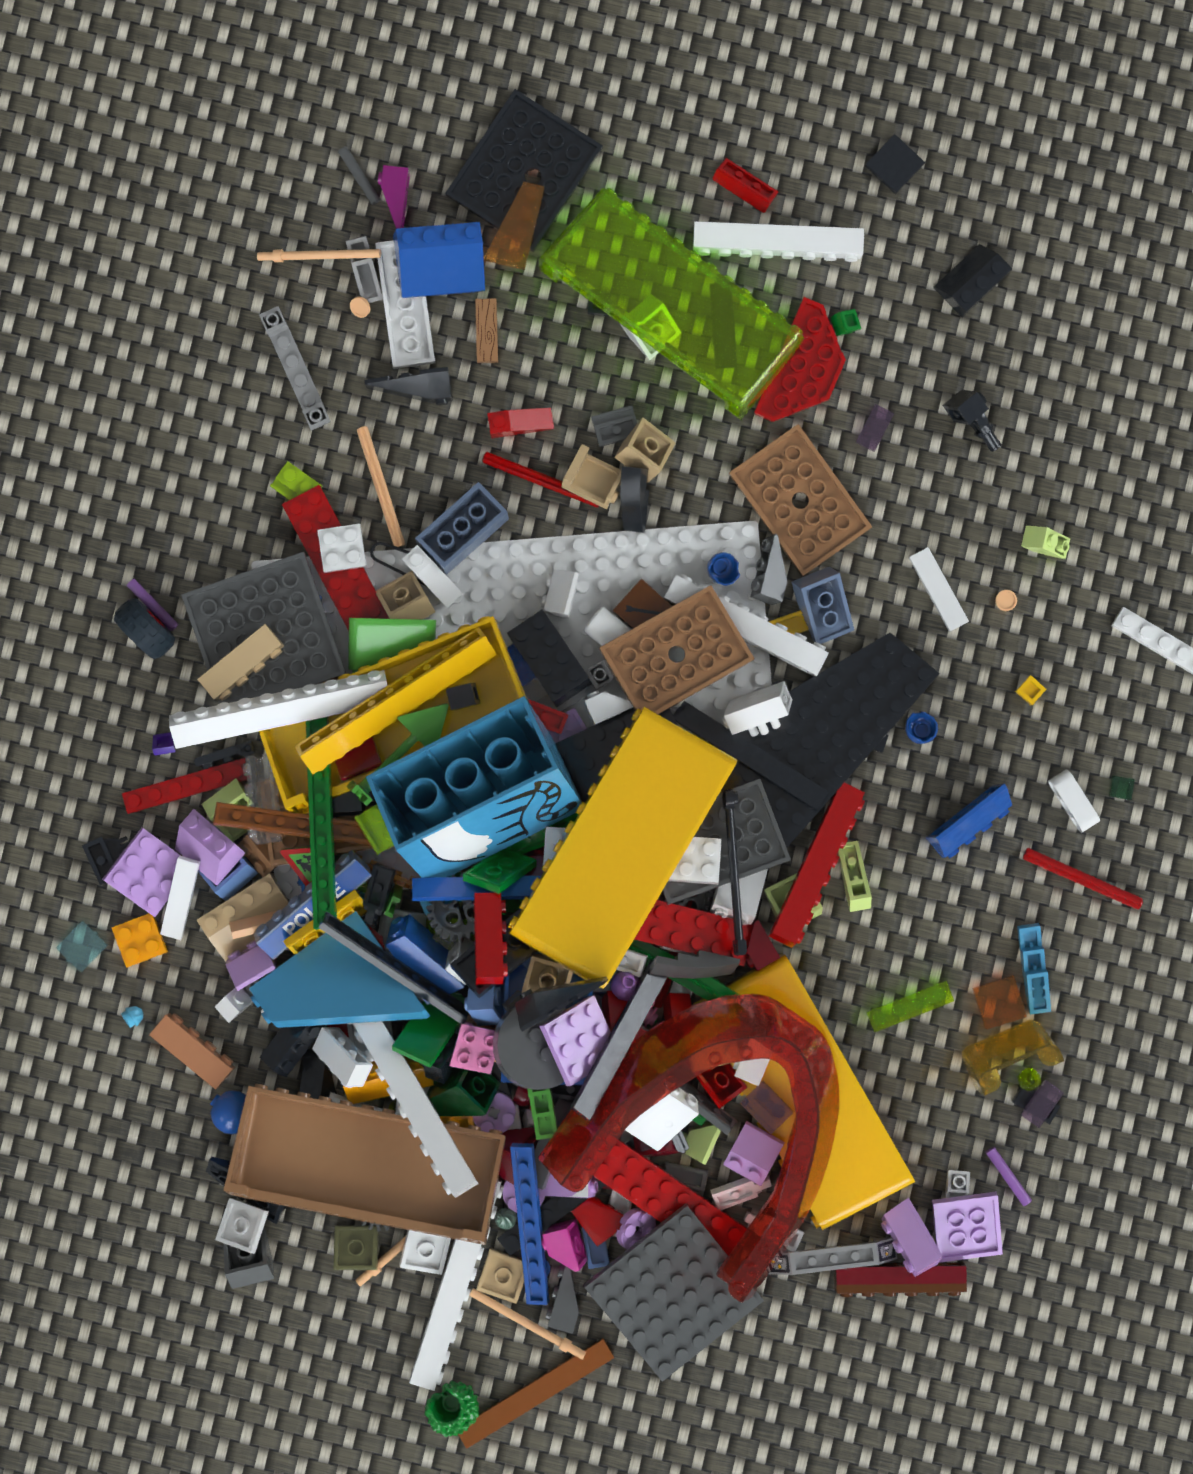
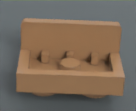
M253 830L237 845L245 852L244 856L248 858L254 869L262 877L268 875L277 867L270 865L266 832Z

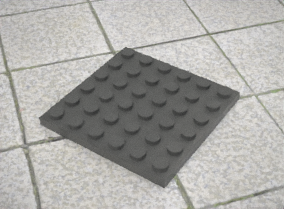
M304 552L181 594L207 671L264 624L269 626L284 645L279 656L275 659L269 658L264 662L266 666L257 673L253 671L247 676L249 680L240 687L236 685L230 690L232 694L223 701L221 699L218 700L219 704L223 702H236L242 698L259 697L266 693H278L285 689L302 688L308 684L316 685L346 674Z
M686 1203L583 1284L587 1292L662 1382L764 1301L762 1296Z

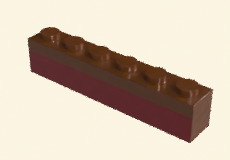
M903 1262L834 1270V1289L841 1297H852L855 1293H861L864 1297H873L875 1293H883V1296L888 1297L896 1296V1293H905V1296H917L918 1293H926L928 1296H939V1293L948 1292V1295L959 1296L961 1292H967V1270L963 1262H940L914 1277L912 1272L909 1273Z

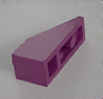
M383 165V171L378 174V185H381L396 229L404 228L410 181L409 168Z

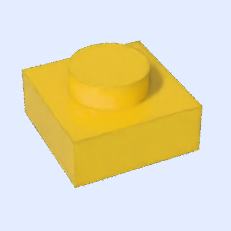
M1029 675L1015 692L1027 703L1033 705L1047 689Z

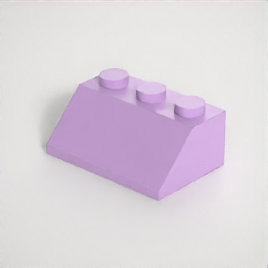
M195 809L179 825L175 850L184 857L200 861L199 871L215 885H218L245 854L241 848Z
M909 1198L883 1215L881 1226L887 1235L890 1233L894 1240L892 1242L893 1247L898 1254H902L905 1259L903 1261L904 1266L909 1273L912 1272L914 1277L939 1263L943 1255Z

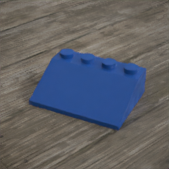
M480 222L397 228L395 230L393 241L401 298L485 291L483 241Z
M1005 784L992 785L926 837L941 858H946L947 856L949 859L959 852L958 847L963 843L965 845L970 844L976 839L975 834L980 830L985 832L993 825L991 821L997 817L1001 819L1010 812L1008 808L1012 806L1007 786Z

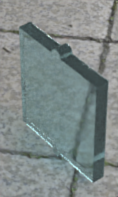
M82 921L56 949L66 958V962H71L80 972H83L108 945L97 935V931H93Z

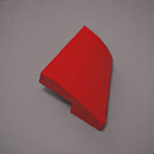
M597 1197L588 1198L571 1211L596 1246H599L617 1233V1229L620 1230L622 1225L620 1220L624 1216L614 1210L615 1207L602 1203Z

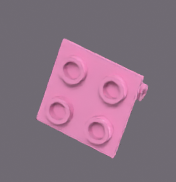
M470 1022L461 1023L449 1066L491 1074L495 1060L493 1053L495 1030L476 1027Z

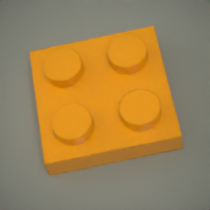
M150 913L112 927L126 968L168 952L163 937L160 934L156 918Z

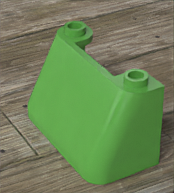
M349 618L348 670H352L353 674L362 666L375 665L380 659L397 656L398 652L404 649H414L421 642L436 640V620Z

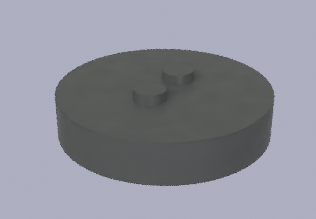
M515 1006L502 1016L494 1032L493 1053L500 1071L509 1081L522 1088L533 1090L553 1088L564 1082L539 1026L567 1010L566 1008L554 1011L546 1019L523 1032L519 1026Z

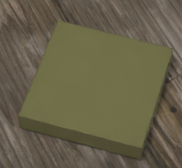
M335 1226L333 1270H378L379 1232L377 1231V1226H373L372 1230L368 1229L369 1226Z

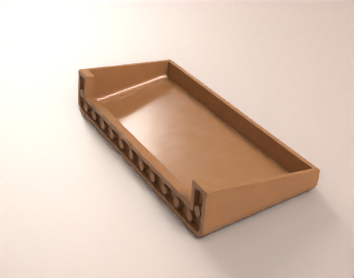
M255 1084V1087L248 1086L223 1191L242 1198L486 1245L506 1136L502 1135V1131L490 1129L489 1132L480 1131L481 1127L468 1125V1128L459 1127L460 1123L447 1121L444 1124L479 1183L455 1198L452 1193L448 1195L444 1190L442 1183L445 1181L441 1174L437 1176L430 1165L433 1163L430 1155L426 1157L419 1146L422 1144L419 1136L414 1137L408 1128L411 1125L407 1117L403 1119L401 1115H396V1111L383 1108L382 1112L375 1111L373 1106L361 1104V1108L352 1106V1102L340 1100V1103L331 1102V1098L324 1096L313 1099L310 1098V1094L303 1092L293 1095L289 1094V1090L276 1088V1091L268 1090V1086Z

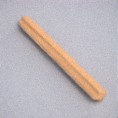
M360 427L357 429V433L393 545L402 547L405 545V541L368 427Z

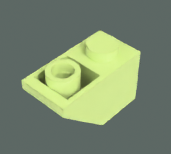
M1026 526L1021 546L1032 552L1066 559L1070 538L1048 527Z

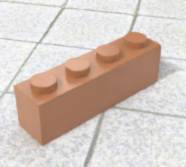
M166 1014L149 1035L215 1090L219 1088L235 1069V1066L232 1065L233 1060L225 1054L221 1056L215 1051L217 1048L209 1041L204 1042L199 1038L200 1033L194 1028L190 1027L188 1029L182 1024L184 1021L177 1014Z

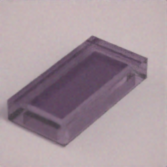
M875 404L855 443L875 452L894 413Z
M1044 1080L1020 1115L1040 1128L1064 1093L1047 1080Z

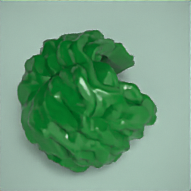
M451 1380L442 1386V1393L431 1395V1399H428L426 1402L424 1414L428 1418V1423L433 1431L441 1433L444 1437L458 1436V1434L461 1435L464 1431H468L469 1426L476 1422V1418L479 1416V1402L477 1400L478 1396L474 1395L471 1385L467 1386L461 1381L456 1383Z

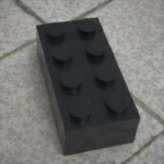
M543 609L507 632L509 638L556 707L592 684L590 678Z

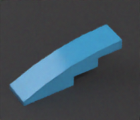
M1039 923L1017 926L1029 1014L1051 1012L1048 971L1045 965Z

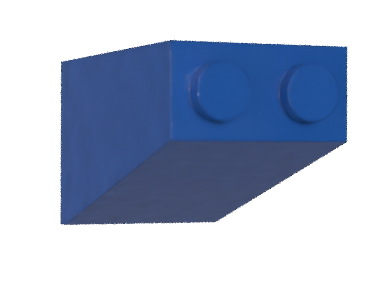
M410 914L404 917H397L391 922L386 947L396 959L448 994L464 988L465 985L445 970L449 947ZM423 999L424 1002H425L427 1005H428V1004H431V1003H429L428 1001H426L425 999Z

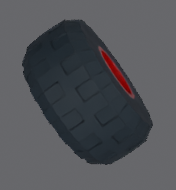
M128 599L115 612L114 621L149 657L153 659L161 658L174 645L175 637L171 631L138 599Z

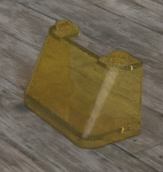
M1027 1020L971 1044L962 1052L963 1062L975 1090L984 1096L996 1091L1000 1087L1001 1078L998 1070L1035 1054L1047 1066H1054L1064 1062V1058L1057 1045L1043 1026L1035 1020Z

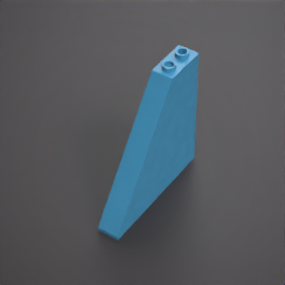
M356 911L342 921L383 949ZM327 933L320 936L249 988L253 994L250 998L257 1007L261 1006L264 1012L261 1015L268 1024L272 1022L277 1028L427 1019L430 1017L413 991Z

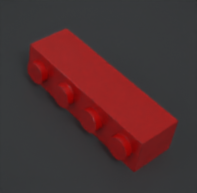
M474 893L476 985L503 984V978L508 976L507 963H503V955H507V942L502 941V934H506V921H502V913L506 912L505 900H501V893Z

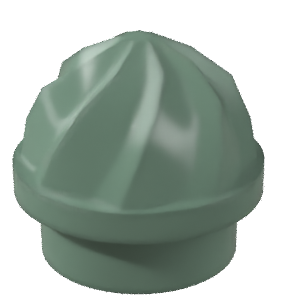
M509 1208L500 1209L495 1216L497 1226L504 1230L512 1228L517 1219L515 1212Z

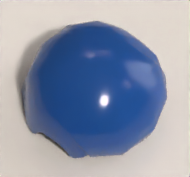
M720 552L714 554L707 564L708 576L714 583L720 585L734 584L740 576L738 570L739 562L730 553Z
M926 712L912 713L906 721L905 732L912 742L925 744L933 741L936 737L938 724L935 718Z

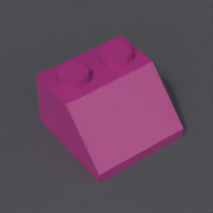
M576 1218L553 1224L544 1232L541 1241L544 1250L548 1252V1256L575 1272L580 1271L588 1259Z

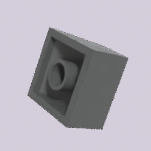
M265 1229L262 1230L255 1254L223 1243L225 1276L232 1289L274 1279L273 1259Z

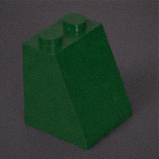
M456 1067L445 1085L434 1081V1085L430 1086L426 1095L439 1116H484L487 1114L501 1083L492 1074Z

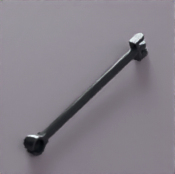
M728 789L723 790L722 801L726 816L735 940L732 941L733 953L739 956L747 953L746 939L743 938L734 804H738L739 797L737 791Z

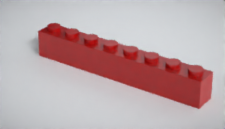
M844 783L833 795L768 937L790 948L795 946L796 943H801L805 932L802 930L805 924L809 925L814 915L811 910L814 905L817 906L822 898L820 890L822 886H827L831 875L828 873L831 867L835 868L840 858L837 853L847 843L848 837H846L848 829L852 830L857 819L854 818L856 811L860 812L865 803V800L862 799L865 792Z

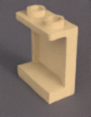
M582 444L563 479L561 487L607 509L610 503L614 504L618 498L619 492H617V489L621 486V470L589 455V447Z

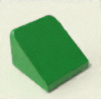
M855 309L841 311L831 317L836 336H842L862 329Z

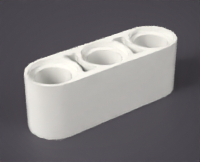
M1066 769L1048 780L1051 789L1081 833L1100 822L1099 816L1069 770Z

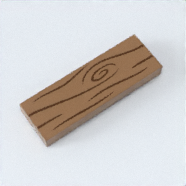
M475 299L477 363H498L497 299Z

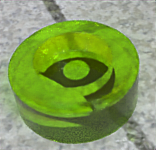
M1025 1068L1019 1073L1018 1082L1023 1089L1032 1091L1040 1085L1041 1077L1035 1069Z

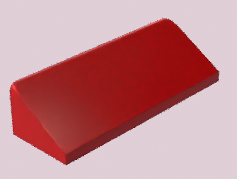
M728 158L724 159L712 178L713 181L762 213L767 211L778 194L777 190Z

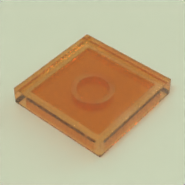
M1013 975L972 988L986 1030L1027 1017Z

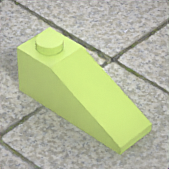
M858 841L847 842L843 849H839L838 855L840 856L839 861L849 910L853 912L870 909L872 896Z

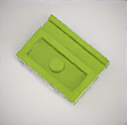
M288 461L276 476L274 482L270 484L271 488L288 500L317 485H320L321 488L323 486Z
M377 804L355 817L356 822L377 855L394 846Z

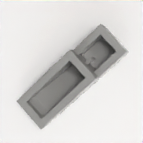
M366 235L345 241L348 250L370 249ZM351 258L360 297L365 298L369 303L382 300L383 296L373 258Z

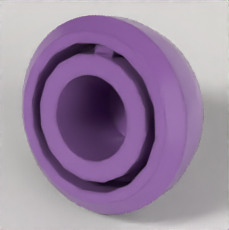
M620 971L611 980V990L618 999L628 1001L640 979L629 972Z

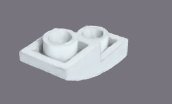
M948 1170L945 1198L969 1194L970 1172Z

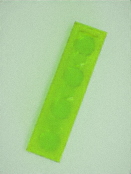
M943 981L866 1011L873 1032H877L954 1002V998L947 981Z

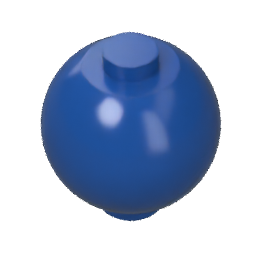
M226 1091L221 1096L219 1094L215 1096L210 1104L213 1106L211 1109V1119L218 1130L226 1134H237L246 1094L239 1091Z

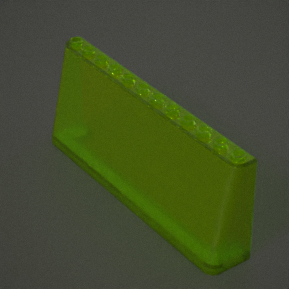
M602 188L539 258L540 271L556 283L559 279L564 281L725 401L724 408L742 420L804 340L803 331L796 325L791 326L787 323L785 317L780 313H774L768 309L769 306L764 301H757L753 298L749 290L744 287H738L730 276H724L718 272V268L714 264L703 261L696 251L688 250L680 239L676 237L673 239L667 234L668 232L665 228L650 222L651 219L646 214L638 213L634 210L630 202L619 199L612 189Z

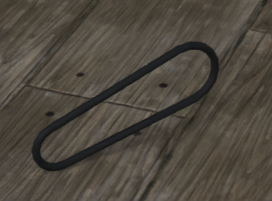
M376 542L375 544H373V546L370 549V555L374 561L402 575L406 574L405 572L375 558L373 550L377 545H384L408 554L410 551L404 550L402 548L393 546L385 542ZM417 579L420 584L426 586L421 580Z

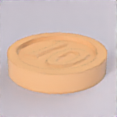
M357 296L351 300L350 309L355 316L364 318L370 313V304L365 298Z
M1010 590L999 592L995 598L996 606L1002 611L1012 610L1017 604L1015 593Z

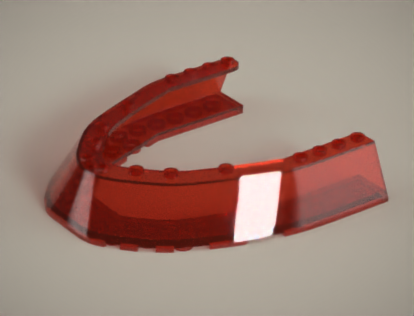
M754 993L721 996V998L693 1004L665 1022L659 1023L636 1039L630 1045L591 1119L585 1120L571 1109L538 1156V1159L560 1185L572 1192L582 1191L627 1126L674 1090L701 1073L719 1065L753 1059H770L779 1063L787 1073L796 1112L784 1161L773 1193L716 1273L717 1277L728 1283L730 1295L741 1303L753 1297L804 1222L817 1196L829 1162L839 1114L838 1076L830 1046L823 1034L813 1024L779 1001L766 995Z

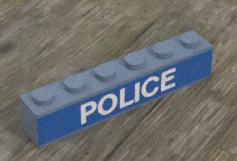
M353 850L348 854H343L335 864L336 903L353 890H356L372 876L369 866ZM312 882L305 887V890L300 895L291 898L287 906L282 910L276 911L266 924H261L254 933L256 944L273 960L288 948L283 941L313 920Z

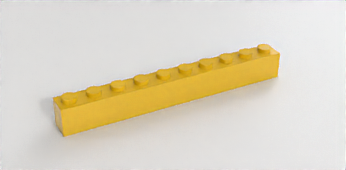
M477 627L295 745V748L312 774L322 771L336 759L342 758L345 753L362 745L365 740L373 735L379 734L388 725L397 722L398 716L416 710L419 705L428 699L434 698L445 688L451 687L462 677L471 674L482 664L488 663L497 654L485 634Z

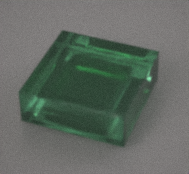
M1112 776L1109 797L1132 800L1135 779Z

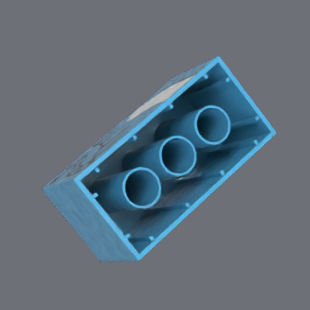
M525 696L366 776L396 851L422 878L449 877L574 814L582 802L552 736Z

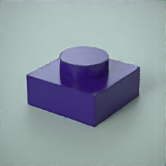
M171 732L153 735L152 750L154 756L176 752Z

